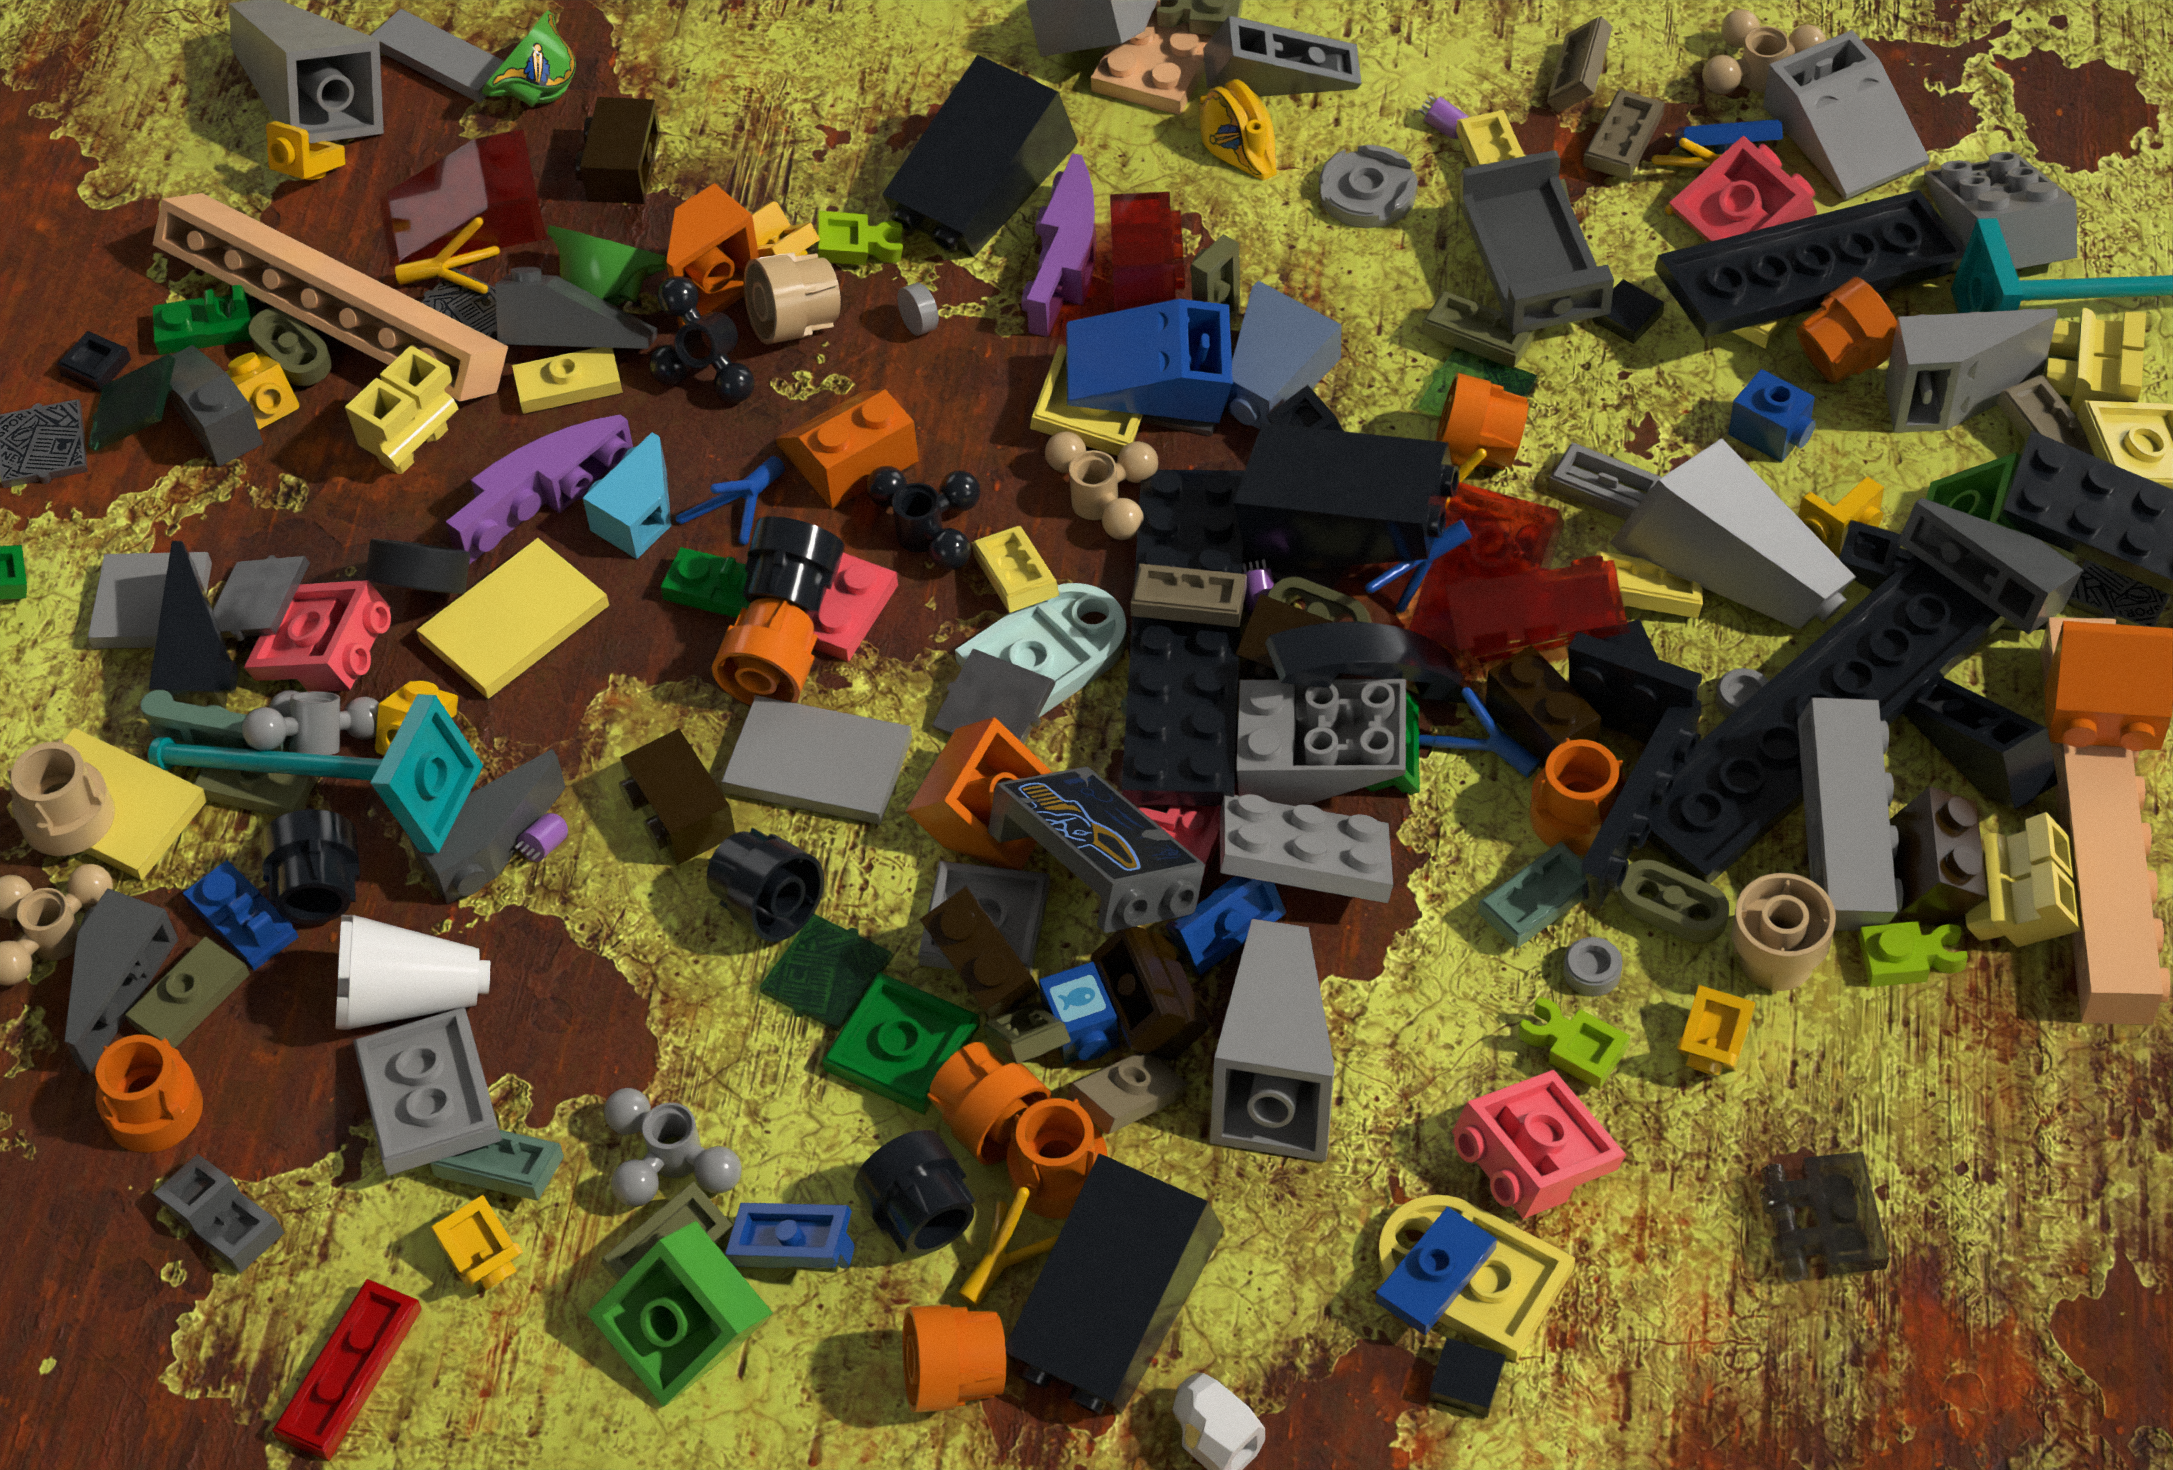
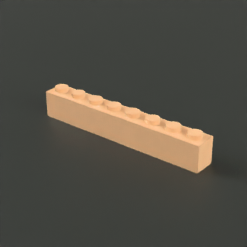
M203 193L162 199L152 245L232 286L241 285L244 292L387 365H390L410 345L416 347L450 367L452 382L444 390L458 401L497 393L508 350L507 345Z
M2049 617L2040 647L2044 687L2063 621L2116 624V619ZM2050 743L2058 780L2055 792L2059 826L2072 841L2076 876L2074 884L2077 887L2082 931L2071 933L2081 1023L2152 1025L2160 1002H2168L2170 974L2168 968L2160 967L2158 953H2161L2163 949L2164 927L2161 918L2153 917L2152 904L2156 903L2158 881L2156 871L2147 870L2146 857L2149 856L2151 851L2152 836L2150 824L2141 823L2140 810L2143 809L2145 804L2146 789L2144 777L2135 775L2134 764L2138 762L2139 751H2131L2120 747L2092 745L2074 747L2063 743Z

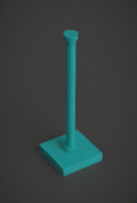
M1987 218L1977 219L1950 290L1958 313L2018 310L2021 301L2173 296V275L2019 280L1998 219Z
M417 694L383 759L176 744L172 738L168 737L155 738L148 750L150 764L163 770H169L174 765L369 780L420 852L439 853L484 766L437 696Z

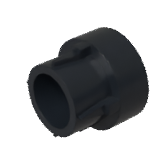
M776 516L758 519L747 554L748 560L745 571L748 575L742 596L749 603L760 598L786 600L804 611L810 619L813 618L815 611L819 612L826 590L831 589L836 579L845 548L843 541L833 533L804 521Z
M308 809L279 816L264 828L261 834L263 881L268 882L270 902L276 903V910L283 918L299 924L326 923L343 915L348 910L350 902H356L355 881L360 879L357 830L349 819L331 811Z
M752 828L750 832L735 833L725 839L715 850L711 859L708 860L707 885L710 892L721 899L719 905L729 911L735 922L766 941L778 942L795 935L809 922L821 901L824 890V872L820 862L814 856L775 834L767 836L755 828Z
M932 1130L912 1131L886 1143L863 1163L854 1179L853 1187L855 1193L882 1234L887 1235L889 1233L902 1254L908 1251L913 1255H925L940 1250L957 1239L968 1228L974 1217V1208L971 1204L976 1200L963 1181L966 1178V1174L940 1135Z

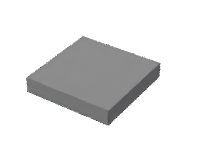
M189 552L207 594L212 566L208 552ZM170 553L104 554L88 634L92 649L155 647Z
M939 861L928 913L967 886L1032 975L1051 885L1050 874ZM924 927L918 953L919 964L921 966L954 969Z

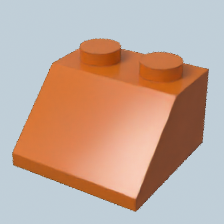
M714 183L675 208L666 263L669 278L683 276L695 284L699 295L696 308L701 316L709 312H721L744 297V272L746 265L750 259L759 258L752 214ZM677 317L680 329L685 323L681 317Z
M886 389L862 391L776 438L777 446L832 509L866 491L867 478L874 469L881 466H893L902 471L919 461L914 421Z
M2063 621L2044 687L2045 723L2050 743H2063L2074 747L2089 745L2120 747L2131 751L2161 750L2173 710V628Z
M992 717L955 729L905 812L945 848L997 868L1022 870L1037 841L1033 837L999 843L987 832L996 783L1053 772L998 719Z

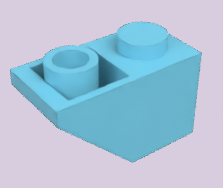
M653 432L638 446L629 449L622 458V461L603 479L594 482L583 497L590 531L636 559L671 527L667 470L660 437Z

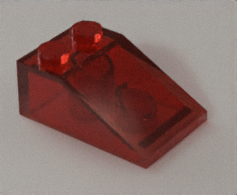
M523 129L475 138L387 192L400 265L436 257L476 217L482 218V226L451 257L492 246L504 248L547 239Z
M1459 482L1456 496L1450 498L1446 511L1445 528L1462 519L1468 527L1472 538L1433 561L1426 574L1409 630L1422 634L1441 645L1504 662L1514 656L1519 648L1549 574L1565 522L1558 509Z

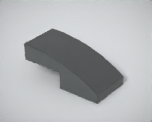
M196 1154L153 1193L157 1200L178 1221L240 1274L285 1233L276 1218L244 1196L232 1178L199 1154Z

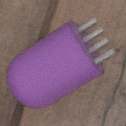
M1429 95L1428 98L1435 103L1432 104L1426 99L1425 103L1431 106V108L1424 104L1421 107L1426 109L1428 113L1421 108L1418 110L1425 115L1423 121L1444 135L1458 139L1459 137L1456 133L1457 120L1468 118L1469 116L1441 96L1436 100Z
M1265 559L1262 560L1263 569H1260L1258 561H1255L1257 570H1253L1252 562H1249L1250 571L1248 572L1245 563H1243L1244 573L1242 574H1247V589L1244 600L1246 610L1250 616L1259 595L1268 596L1271 588L1274 586L1272 571L1270 568H1266Z
M554 813L544 814L519 835L518 844L515 848H519L520 852L529 860L539 862L567 837L568 826L561 816Z

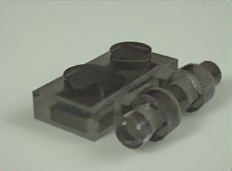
M1863 1151L1805 1157L1801 1167L1803 1175L1801 1180L1787 1181L1784 1166L1781 1164H1770L1761 1169L1764 1187L1760 1190L1759 1194L1763 1211L1771 1215L1775 1233L1770 1240L1774 1260L1782 1263L1785 1280L1796 1282L1808 1277L1809 1273L1805 1257L1808 1255L1821 1254L1826 1276L1887 1268L1889 1254ZM1810 1206L1815 1227L1798 1229L1794 1209Z

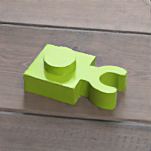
M818 211L817 235L820 240L816 243V253L818 258L824 257L830 263L866 265L868 254L875 255L884 262L901 261L903 244L890 243L888 240L900 241L902 224L896 221H884L877 226H869L868 214Z
M1918 921L1862 926L1858 940L1869 986L1879 987L1927 982L1930 967L1950 974L1963 971L1968 959L1967 951L1949 952L1943 948L1945 945L1952 946L1959 943L1961 936L1960 926L1953 924L1942 925L1929 935H1921Z
M1538 997L1535 1001L1534 1015L1547 1021V1024L1537 1026L1523 1019L1519 1025L1518 1036L1526 1044L1534 1047H1552L1549 1052L1548 1063L1600 1090L1629 1048L1630 1035L1581 1009L1576 1012L1572 1020H1569L1562 1016L1561 1010L1555 1002L1543 997Z

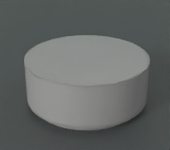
M919 282L900 288L897 294L898 307L909 331L919 336L935 330L939 322V314L935 300L928 288Z
M1738 668L1725 673L1717 685L1715 703L1718 711L1725 718H1728L1766 685L1769 680L1760 672L1747 668Z
M1587 937L1577 940L1568 948L1565 954L1563 973L1567 984L1574 991L1586 996H1601L1611 992L1618 985L1621 978L1622 957L1619 950L1612 943L1602 938Z

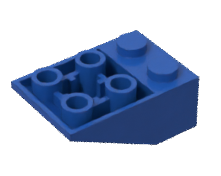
M1174 299L1067 322V406L1219 423L1233 385L1229 305Z

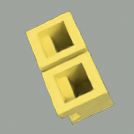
M2083 307L2079 322L2056 320L2048 354L2073 357V359L2066 360L2048 357L2044 377L2058 394L2070 396L2069 408L2072 412H2077L2084 401L2138 402L2142 388L2146 313L2125 311L2122 321L2096 319V315L2092 310Z
M412 345L380 373L381 380L376 377L345 406L358 445L376 455L382 465L397 474H403L414 463L413 452L424 441L427 443L437 441L448 431L446 421L458 410L454 399L444 390L452 382L450 367Z
M2047 812L2025 819L2026 830L2008 837L1998 833L1983 835L1984 851L1982 853L1989 899L1983 900L1965 914L1968 929L1980 941L2005 935L2018 948L2082 931L2077 887L2074 884L2076 876L2072 841Z

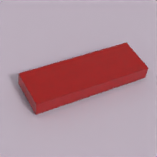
M366 1279L272 1429L276 1439L329 1462L420 1314L422 1308L419 1301Z

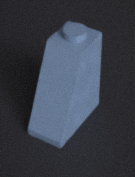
M1258 280L1252 286L1232 359L1233 385L1228 396V412L1234 415L1241 423L1252 425L1258 429L1261 428L1262 423L1271 424L1266 415L1306 385L1313 389L1341 359L1342 325Z

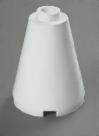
M341 915L336 1029L348 1030L455 1010L461 1007L476 1006L478 994L489 995L490 960H479V948L356 915Z

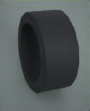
M373 538L370 540L365 580L403 588L464 594L466 591L470 552L447 547Z

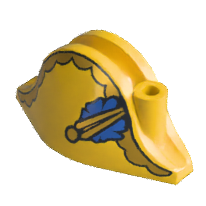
M1234 79L1226 83L1224 88L1220 86L1215 87L1208 94L1199 98L1200 135L1206 148L1219 159L1262 181L1277 175L1274 127L1271 116L1258 95L1244 82Z

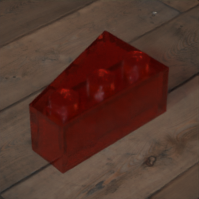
M1170 192L1110 194L1115 312L1176 299L1175 290L1185 289V268L1181 210H1171Z
M1589 556L1572 561L1569 567L1550 570L1545 567L1534 568L1520 572L1517 575L1446 585L1459 652L1470 667L1507 660L1530 645L1538 652L1567 647L1571 644L1577 631L1598 639L1631 633L1619 574L1614 560L1603 561L1602 556Z

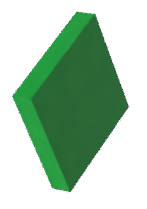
M878 972L823 1058L824 1071L925 1115L932 1104L927 1094L930 1091L935 1075L954 1053L970 1043L980 1027L979 1015Z

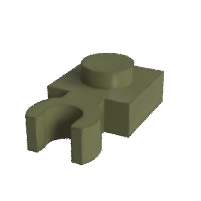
M1160 0L1161 7H1157V25L1176 27L1182 23H1189V33L1214 35L1228 16L1240 18L1243 0Z

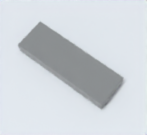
M399 9L371 35L379 40L381 53L478 103L487 97V95L482 93L486 82L504 62L492 54L403 9Z

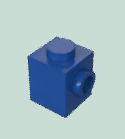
M1760 369L1733 401L1728 435L1782 463L1795 446L1803 448L1813 434L1816 421L1811 419L1815 396Z

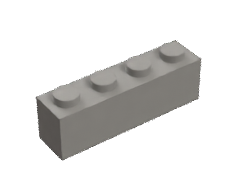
M1812 698L1798 718L1810 880L1819 885L1828 894L1833 903L1836 914L1834 930L1860 931L1862 926L1888 924L1896 913L1900 912L1903 904V885L1899 878H1894L1893 859H1895L1898 851V831L1895 825H1890L1888 806L1891 805L1893 800L1894 782L1892 774L1885 772L1884 754L1889 744L1888 724L1886 721L1880 720L1879 700Z

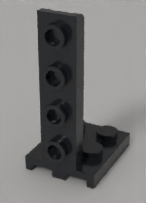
M1577 631L1568 647L1569 684L1601 716L1600 726L1602 725L1628 734L1635 740L1647 744L1581 863L1582 876L1587 880L1582 888V900L1586 905L1600 910L1610 890L1618 892L1628 871L1629 861L1627 859L1633 848L1641 849L1644 846L1651 830V815L1657 805L1665 806L1674 788V773L1680 763L1685 765L1689 763L1696 745L1701 741V734L1697 733V721L1701 716V701L1697 700V689L1702 681V674Z

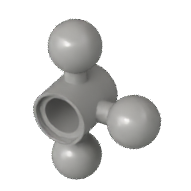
M287 690L277 694L270 702L269 707H260L251 711L243 721L242 733L248 745L259 751L273 750L281 745L286 736H290V752L332 755L340 751V730H346L352 737L360 740H369L376 737L379 702L370 697H358L350 701L344 711H340V696L337 694Z
M634 1088L619 1089L607 1099L604 1107V1116L610 1128L624 1135L635 1134L640 1131L644 1135L648 1153L642 1160L632 1159L625 1161L616 1168L612 1175L611 1187L613 1194L622 1204L630 1207H639L650 1202L656 1195L659 1186L657 1173L669 1178H679L694 1171L696 1180L703 1189L719 1194L731 1190L739 1182L742 1173L739 1157L731 1149L723 1146L704 1149L701 1146L695 1118L692 1112L684 1105L664 1103L651 1110L647 1097L641 1091ZM683 1137L676 1143L663 1144L668 1138Z

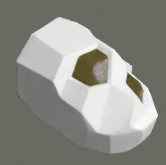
M1196 1373L1185 1379L1177 1387V1395L1172 1411L1175 1414L1176 1421L1183 1430L1182 1447L1207 1470H1243L1257 1456L1265 1442V1427L1256 1415L1219 1381L1205 1373Z

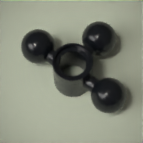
M673 276L666 279L658 290L659 305L665 313L674 317H681L685 325L677 331L674 345L666 344L660 346L652 353L649 361L652 376L662 384L674 385L686 378L690 367L703 368L712 364L717 372L714 378V388L718 396L729 403L745 401L754 390L755 380L748 367L741 363L731 362L727 354L734 350L738 341V332L734 322L721 312L714 311L701 316L696 308L699 298L698 290L695 284L688 278ZM701 331L708 335L711 341V348L703 342Z
M881 466L870 473L866 481L867 495L878 506L893 507L897 540L904 549L918 553L929 551L932 562L944 570H956L967 562L971 552L968 538L957 529H943L941 514L948 509L954 512H965L977 504L981 489L975 476L962 470L950 472L942 479L938 494L933 487L924 483L907 484L904 474L893 466Z

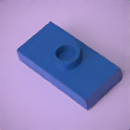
M1779 119L1678 127V130H1675L1676 147H1680L1679 140L1681 138H1687L1700 146L1714 145L1715 154H1723L1743 135L1750 142L1783 139L1782 122H1779Z
M1447 1206L1377 1290L1376 1303L1423 1335H1426L1495 1251L1497 1238Z

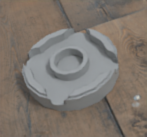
M1362 145L1358 146V151L1346 154V149L1340 151L1324 164L1319 177V194L1322 206L1331 217L1346 225L1355 227L1375 228L1394 223L1402 219L1413 208L1417 196L1418 181L1416 173L1414 174L1411 170V163L1405 156L1387 147Z

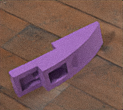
M1072 153L1064 172L1058 171L1055 175L1051 192L1052 198L1048 207L1042 206L1038 212L1035 232L1036 235L1041 236L1042 241L1038 274L1034 282H1027L1021 301L1022 310L1027 311L1029 333L1045 337L1049 336L1064 301L1080 305L1084 304L1095 268L1097 242L1093 188L1082 155Z
M615 415L564 428L513 451L471 479L475 499L446 521L453 549L469 551L470 565L484 552L492 550L505 535L520 523L532 518L545 503L560 514L573 502L582 499L592 484L599 479H603L622 461L626 452L633 447L628 420L622 415Z

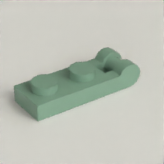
M165 690L151 691L141 701L142 712L145 719L150 723V730L154 739L157 737L172 738L176 744L214 746L217 744L229 748L254 749L248 745L242 733V725L247 716L246 714L230 712L216 705L203 707L176 702L173 700L172 695ZM286 736L281 745L270 751L290 752V736Z

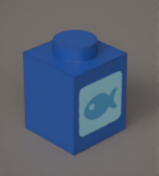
M1094 962L1039 979L1041 1007L1065 1023L1071 1042L1057 1047L1065 1065L1078 1060H1095L1105 1055L1109 1050L1119 1047L1117 1016Z

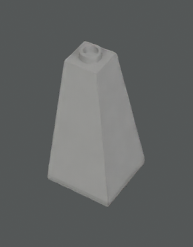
M250 0L229 3L231 48L275 121L307 130L309 144L320 141L384 134L380 45L378 39L281 0Z
M1722 438L1660 478L1610 541L1618 551L1652 562L1667 569V572L1691 583L1695 581L1707 590L1797 629L1802 628L1815 617L1825 622L1833 616L1847 601L1841 593L1856 578Z
M1252 919L1214 1057L1210 1143L1326 1162L1335 1067L1309 927Z

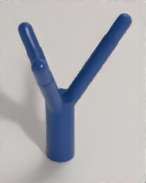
M771 456L744 480L712 484L710 487L711 492L720 495L677 515L676 522L684 524L739 497H743L745 499L739 543L747 545L758 494L785 472L783 462L778 457Z
M1460 519L1445 528L1441 539H1434L1428 559L1398 563L1365 586L1366 592L1374 593L1417 566L1395 607L1397 612L1403 613L1414 597L1433 561L1472 538L1464 521Z
M1469 687L1463 688L1461 694L1490 735L1489 739L1419 735V746L1493 751L1527 778H1530L1541 764V760L1500 729L1476 691H1472Z

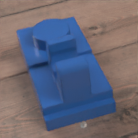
M228 860L183 892L187 905L253 971L298 938L297 931L292 927V924L283 918L261 892Z
M1235 876L1213 891L1212 895L1201 903H1197L1193 914L1181 916L1175 921H1170L1165 927L1173 945L1185 952L1193 972L1202 975L1245 944L1252 919L1275 922L1287 912L1273 882Z
M740 1203L725 1256L734 1267L835 1268L837 1264L840 1268L848 1269L855 1249V1244L846 1233L852 1210L848 1205Z

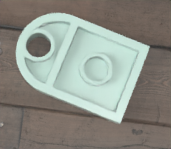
M1082 583L1057 585L1059 596L1007 614L955 649L956 663L963 668L974 648L1053 679L1056 684L1038 716L1040 718L1112 668L1124 652L1127 642L1124 611L1113 596L1098 587ZM1089 612H1100L1107 616L1103 622L1098 624H1087L1080 620L1084 614Z

